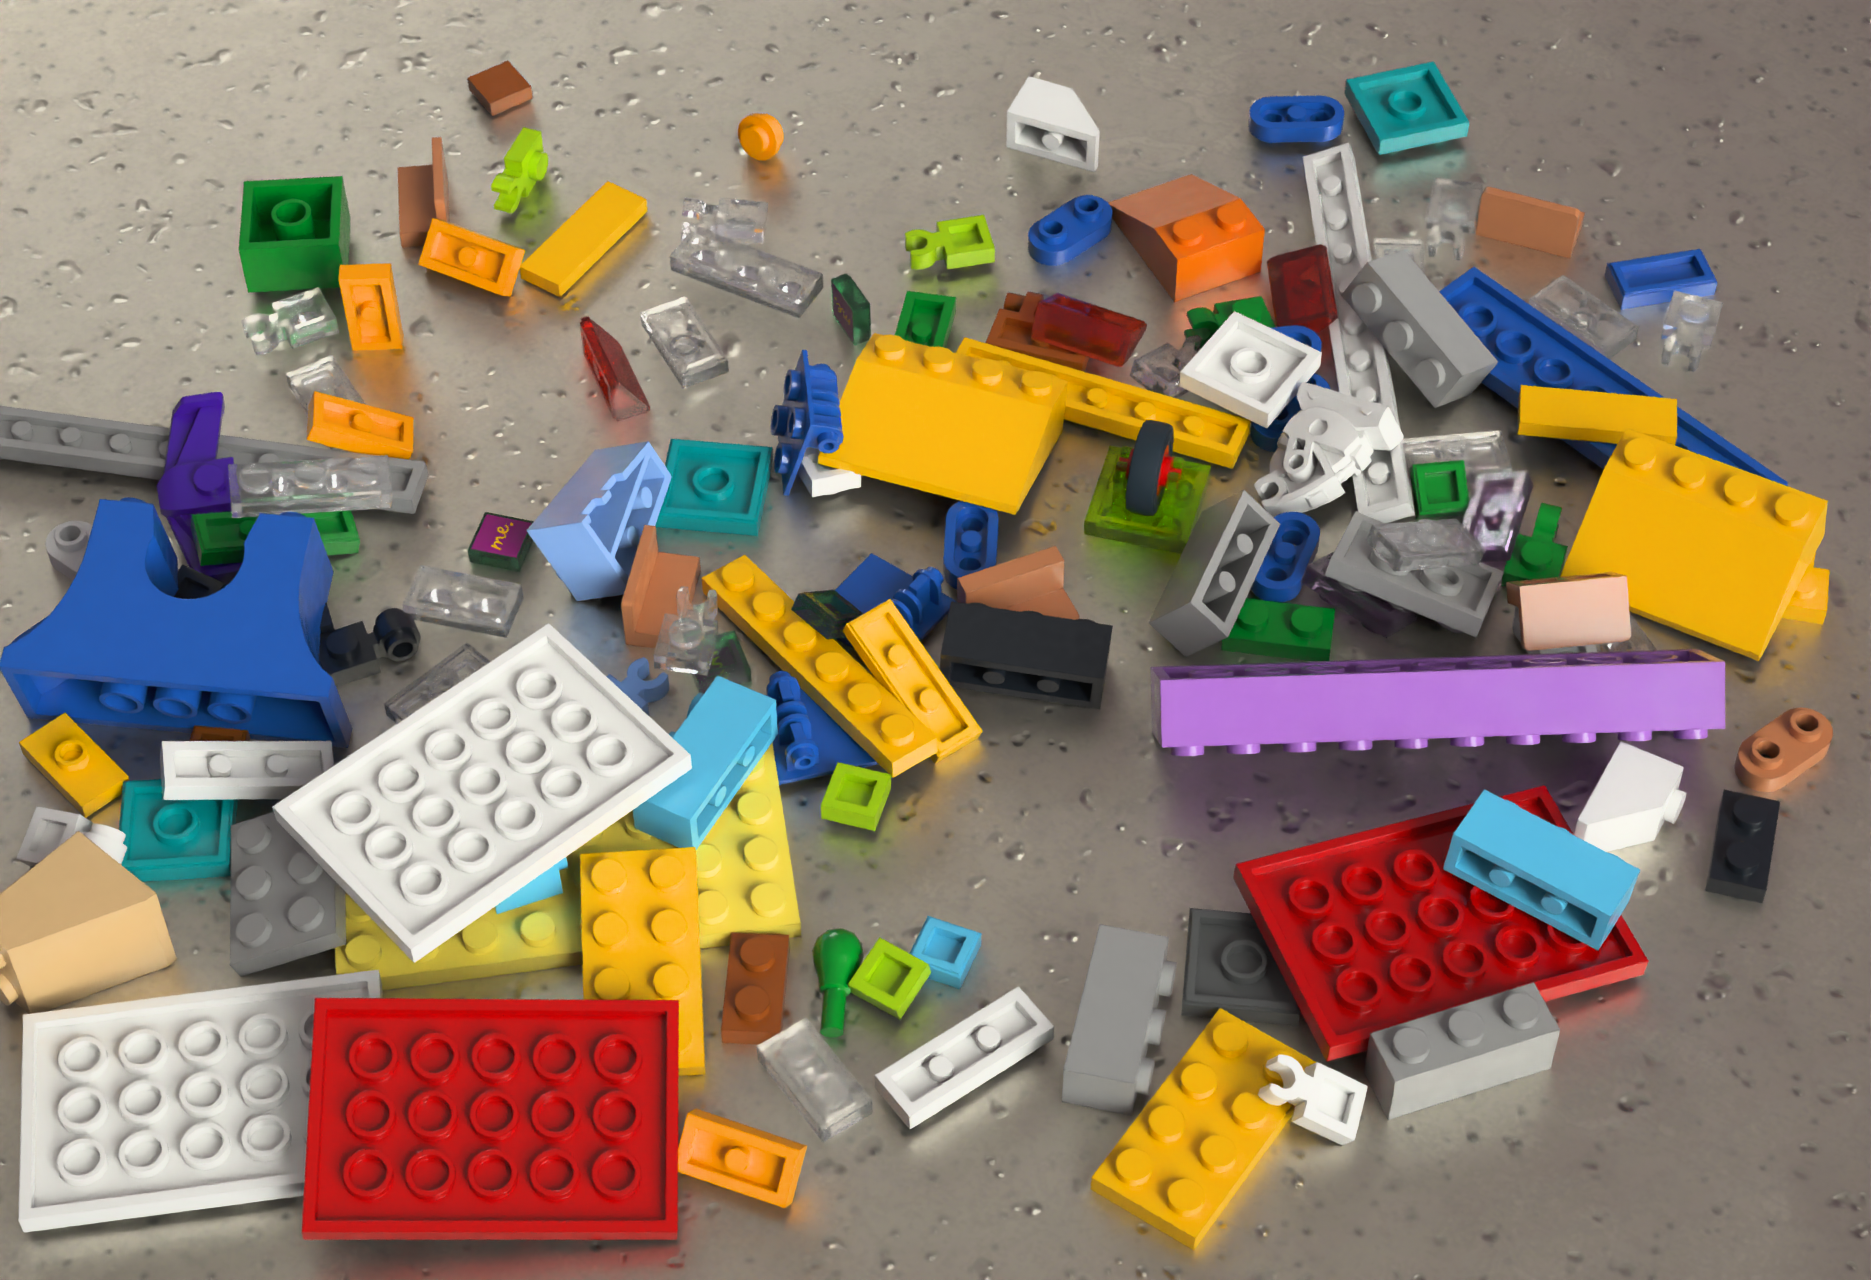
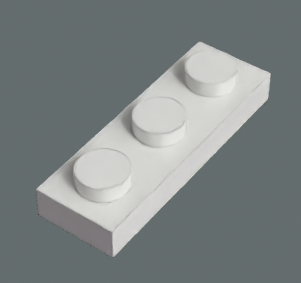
M162 741L160 748L163 800L284 799L334 766L331 741Z
M1018 986L875 1075V1088L907 1127L912 1129L1053 1040L1054 1026Z

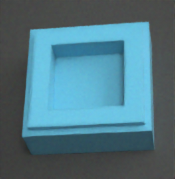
M927 916L910 954L929 964L931 974L928 979L961 989L981 947V933Z

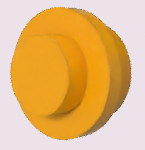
M753 113L743 118L738 126L740 144L749 156L756 160L765 161L778 153L783 143L784 134L780 123L773 116Z

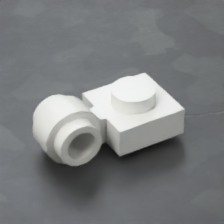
M36 806L16 859L30 867H34L76 832L80 831L118 863L122 864L127 851V846L123 844L126 834L106 825L93 824L92 821L80 814Z

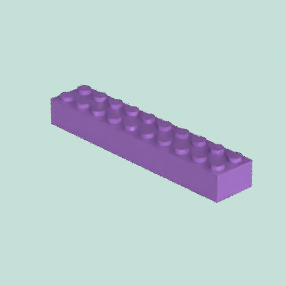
M1699 649L1150 667L1152 733L1162 748H1171V755L1174 756L1203 755L1204 746H1227V753L1255 754L1261 752L1260 744H1283V751L1312 752L1317 750L1316 742H1338L1339 749L1359 751L1372 749L1373 740H1392L1396 748L1418 749L1428 747V739L1433 738L1450 739V745L1475 747L1484 745V737L1493 736L1506 737L1507 744L1533 745L1540 743V735L1552 734L1562 735V741L1567 743L1595 742L1596 733H1618V740L1647 741L1652 739V731L1673 732V737L1677 739H1704L1708 737V729H1725V661Z

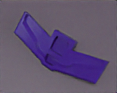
M221 392L185 396L179 400L172 411L164 473L157 484L160 511L167 518L188 566L228 585L238 573L242 563L200 566L191 531V518L193 514L242 511L233 457L217 459L222 417L225 410L224 397Z

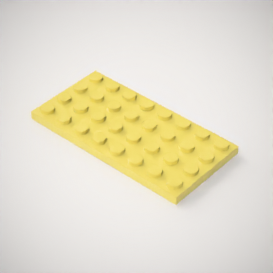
M771 743L696 850L701 949L730 946L731 933L789 935V938L801 936L800 916L773 743ZM632 810L566 856L568 868L559 870L563 889L562 894L497 914L495 908H492L415 963L345 892L346 945L335 948L336 975L379 969L383 991L582 965L580 854L679 847L635 829Z

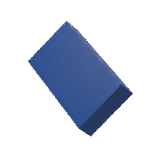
M1701 249L1607 263L1604 275L1621 310L1715 295L1718 283Z

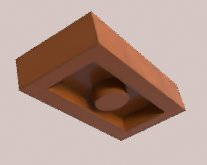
M731 933L721 1025L722 1043L781 1045L790 953L789 935Z

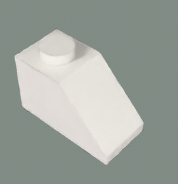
M1028 76L1007 111L1006 147L1088 171H1096L1099 158L1100 130L1073 88Z
M1621 741L1580 814L1574 835L1605 852L1654 841L1664 821L1674 824L1682 809L1687 793L1678 788L1684 767Z

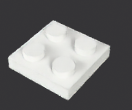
M1234 311L1181 370L1179 386L1268 428L1298 393L1302 382L1307 383L1319 369L1322 352Z

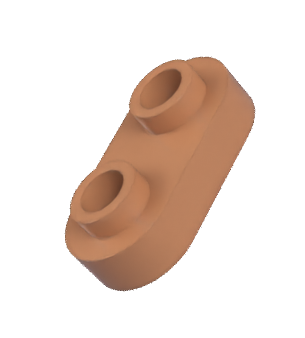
M1809 708L1787 710L1742 742L1734 765L1738 779L1747 787L1760 792H1773L1783 788L1826 756L1833 737V729L1830 722L1824 715ZM1761 754L1768 755L1771 759L1765 758Z

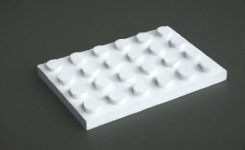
M548 623L272 807L276 821L415 963L692 769L691 755Z
M379 969L23 1014L18 1219L23 1232L304 1196L315 998H383Z

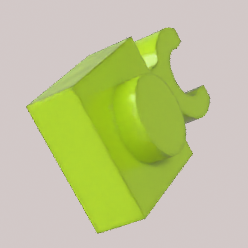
M526 127L522 128L504 157L505 170L503 173L497 174L491 184V191L500 193L493 205L496 210L513 213L518 207L520 198H527L536 181H541L546 174L548 155L543 151L541 131Z
M984 215L936 222V232L934 233L922 229H915L905 233V249L910 251L911 269H926L932 266L935 261L944 260L947 270L995 262V246Z

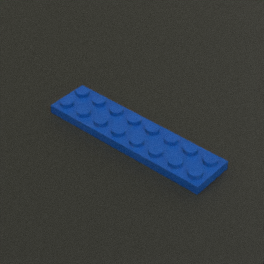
M1472 267L1439 291L1498 361L1497 365L1481 383L1516 408H1518L1521 385L1665 398L1476 267ZM1677 406V440L1675 446L1777 483L1788 485L1787 481ZM1561 439L1602 469L1606 466L1617 444Z

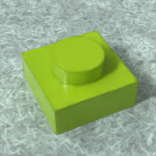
M837 762L821 803V819L875 831L891 790V774Z
M879 937L848 986L852 994L901 1020L928 979L931 970L928 963Z

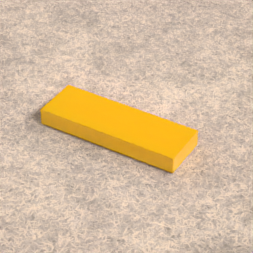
M607 181L520 265L521 279L561 297L647 212L646 198Z
M1521 385L1517 435L1618 444L1625 429L1628 428L1664 442L1676 444L1677 399Z
M891 599L845 625L842 632L874 678L937 737V753L930 756L934 764L979 738L983 732Z

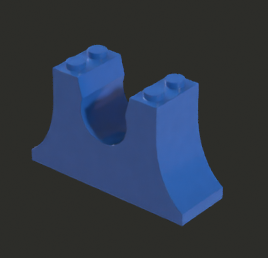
M131 497L122 498L120 501L100 499L82 563L68 591L40 625L26 636L3 649L0 671L27 718L54 720L63 713H66L75 723L191 734L194 725L248 730L250 739L331 741L332 747L348 748L352 726L333 678L323 670L319 661L320 624L325 603L328 600L334 571L314 518L306 517L296 512H282L279 515L260 513L243 543V562L233 580L224 588L209 596L197 599H181L174 597L178 591V559L154 504Z

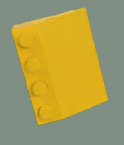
M874 333L858 356L840 400L843 442L839 445L838 450L833 453H823L820 451L818 464L853 471L855 474L1016 515L1063 431L1068 381L1050 377L1047 373L1041 371H1026L1002 365L993 359H978L954 353L944 347H930L906 341L896 335Z
M1626 428L1603 469L1560 577L1603 572H1615L1626 575L1629 612L1759 661L1824 537L1828 501Z

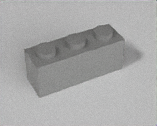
M1405 250L1367 262L1341 295L1434 408L1471 395L1498 363L1496 358Z
M1245 490L1202 511L1149 624L1185 657L1227 638L1280 523Z
M1099 924L1063 1069L1062 1102L1132 1116L1137 1093L1148 1095L1154 1069V1059L1146 1058L1148 1045H1160L1166 1010L1157 1009L1160 995L1171 996L1177 962L1167 961L1169 937Z
M1533 982L1370 1033L1364 1074L1387 1119L1390 1120L1551 1069L1560 1028Z

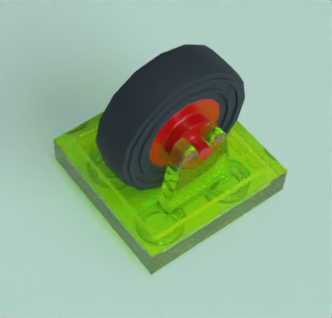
M1146 420L1139 431L1134 449L1127 446H1122V448L1109 446L1084 520V534L1182 554L1197 523L1210 481L1211 466L1185 461V458L1172 457L1174 442L1172 425L1154 420Z

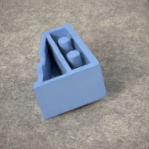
M649 441L594 450L526 530L576 601L624 595L644 525H656L672 476Z

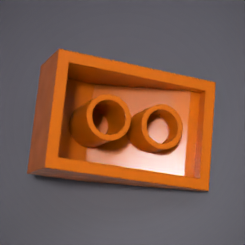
M1189 174L1108 202L1113 212L1112 219L1174 302L1261 272L1264 227L1241 198L1197 176Z

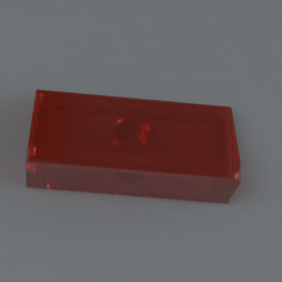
M1318 244L1276 255L1267 260L1276 327L1298 325L1307 327L1318 334L1338 318L1326 246Z
M1056 293L1038 303L1031 336L1036 340L1122 367L1128 361L1144 335L1147 324L1143 320Z
M590 317L581 318L579 323L583 355L613 419L616 418V421L649 412L650 405L622 346Z

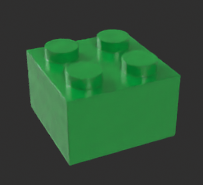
M343 176L244 181L239 254L248 293L340 288L338 280L340 265H348L351 223Z

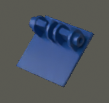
M807 350L801 351L795 370L789 369L787 371L784 381L782 405L774 406L771 416V434L778 436L774 470L775 473L782 474L783 495L789 496L807 447L818 448L823 453H833L838 450L839 445L844 439L837 375L826 364L809 365Z
M871 553L818 608L826 607L847 624L891 599L921 642L949 613L951 601H957L942 593L941 584L944 578L936 568L918 569L912 576ZM846 636L834 637L854 649Z
M778 671L770 676L769 684L766 687V696L776 700L778 735L772 743L779 785L833 774L837 762L861 768L878 764L800 688L798 680L792 677L789 672Z

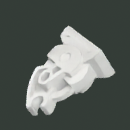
M1302 382L1297 393L1301 410L1288 421L1277 442L1278 449L1274 452L1270 461V474L1254 483L1265 510L1273 517L1284 512L1303 513L1323 506L1343 495L1345 491L1341 483L1350 476L1357 477L1372 461L1370 456L1373 450L1391 451L1403 439L1404 436L1389 407ZM1276 494L1273 498L1268 499L1271 495Z

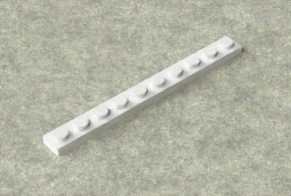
M1349 143L1303 157L1338 387L1341 393L1388 406L1400 428L1387 350L1341 296L1365 264L1372 261L1355 158ZM1401 440L1391 451L1373 450L1370 456L1372 460L1370 464L1357 477L1352 476L1358 513L1383 523L1414 516L1415 511L1403 441Z

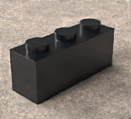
M951 601L940 654V671L949 684L955 688L1100 710L1113 626L1099 624L1089 619L1072 620L1046 616L1036 611L1019 612L993 608L982 603L966 604Z

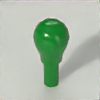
M833 928L824 932L816 939L812 949L814 968L819 980V992L823 995L820 1033L830 1038H837L843 1035L846 996H849L851 993L848 984L861 966L864 957L860 940L853 932L842 928Z

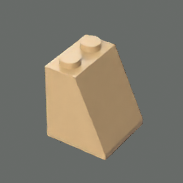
M80 831L76 832L0 893V1001L7 1006L15 1002L28 1014L52 1010L164 969L177 960L156 892Z

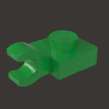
M1262 296L1215 303L1213 313L1210 309L1204 307L1187 311L1186 316L1192 329L1184 330V336L1190 348L1200 349L1234 311L1269 328L1276 326Z
M1541 503L1532 537L1516 533L1502 576L1501 586L1506 587V582L1560 577L1568 546L1554 543L1562 507Z

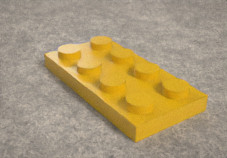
M696 847L580 854L583 1000H679V1076L705 1075Z
M1220 1008L1091 1177V1190L1194 1251L1294 1114V1105L1288 1102L1282 1105H1271L1258 1096L1260 1088L1270 1083L1283 1088L1282 1077L1277 1072L1266 1068L1267 1061L1277 1055H1288L1301 1065L1303 1071H1305L1306 1067L1316 1063V1061Z

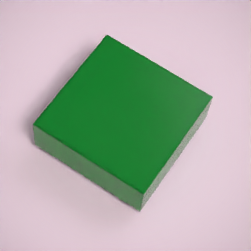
M1464 460L1412 464L1409 468L1416 519L1467 515L1471 511Z

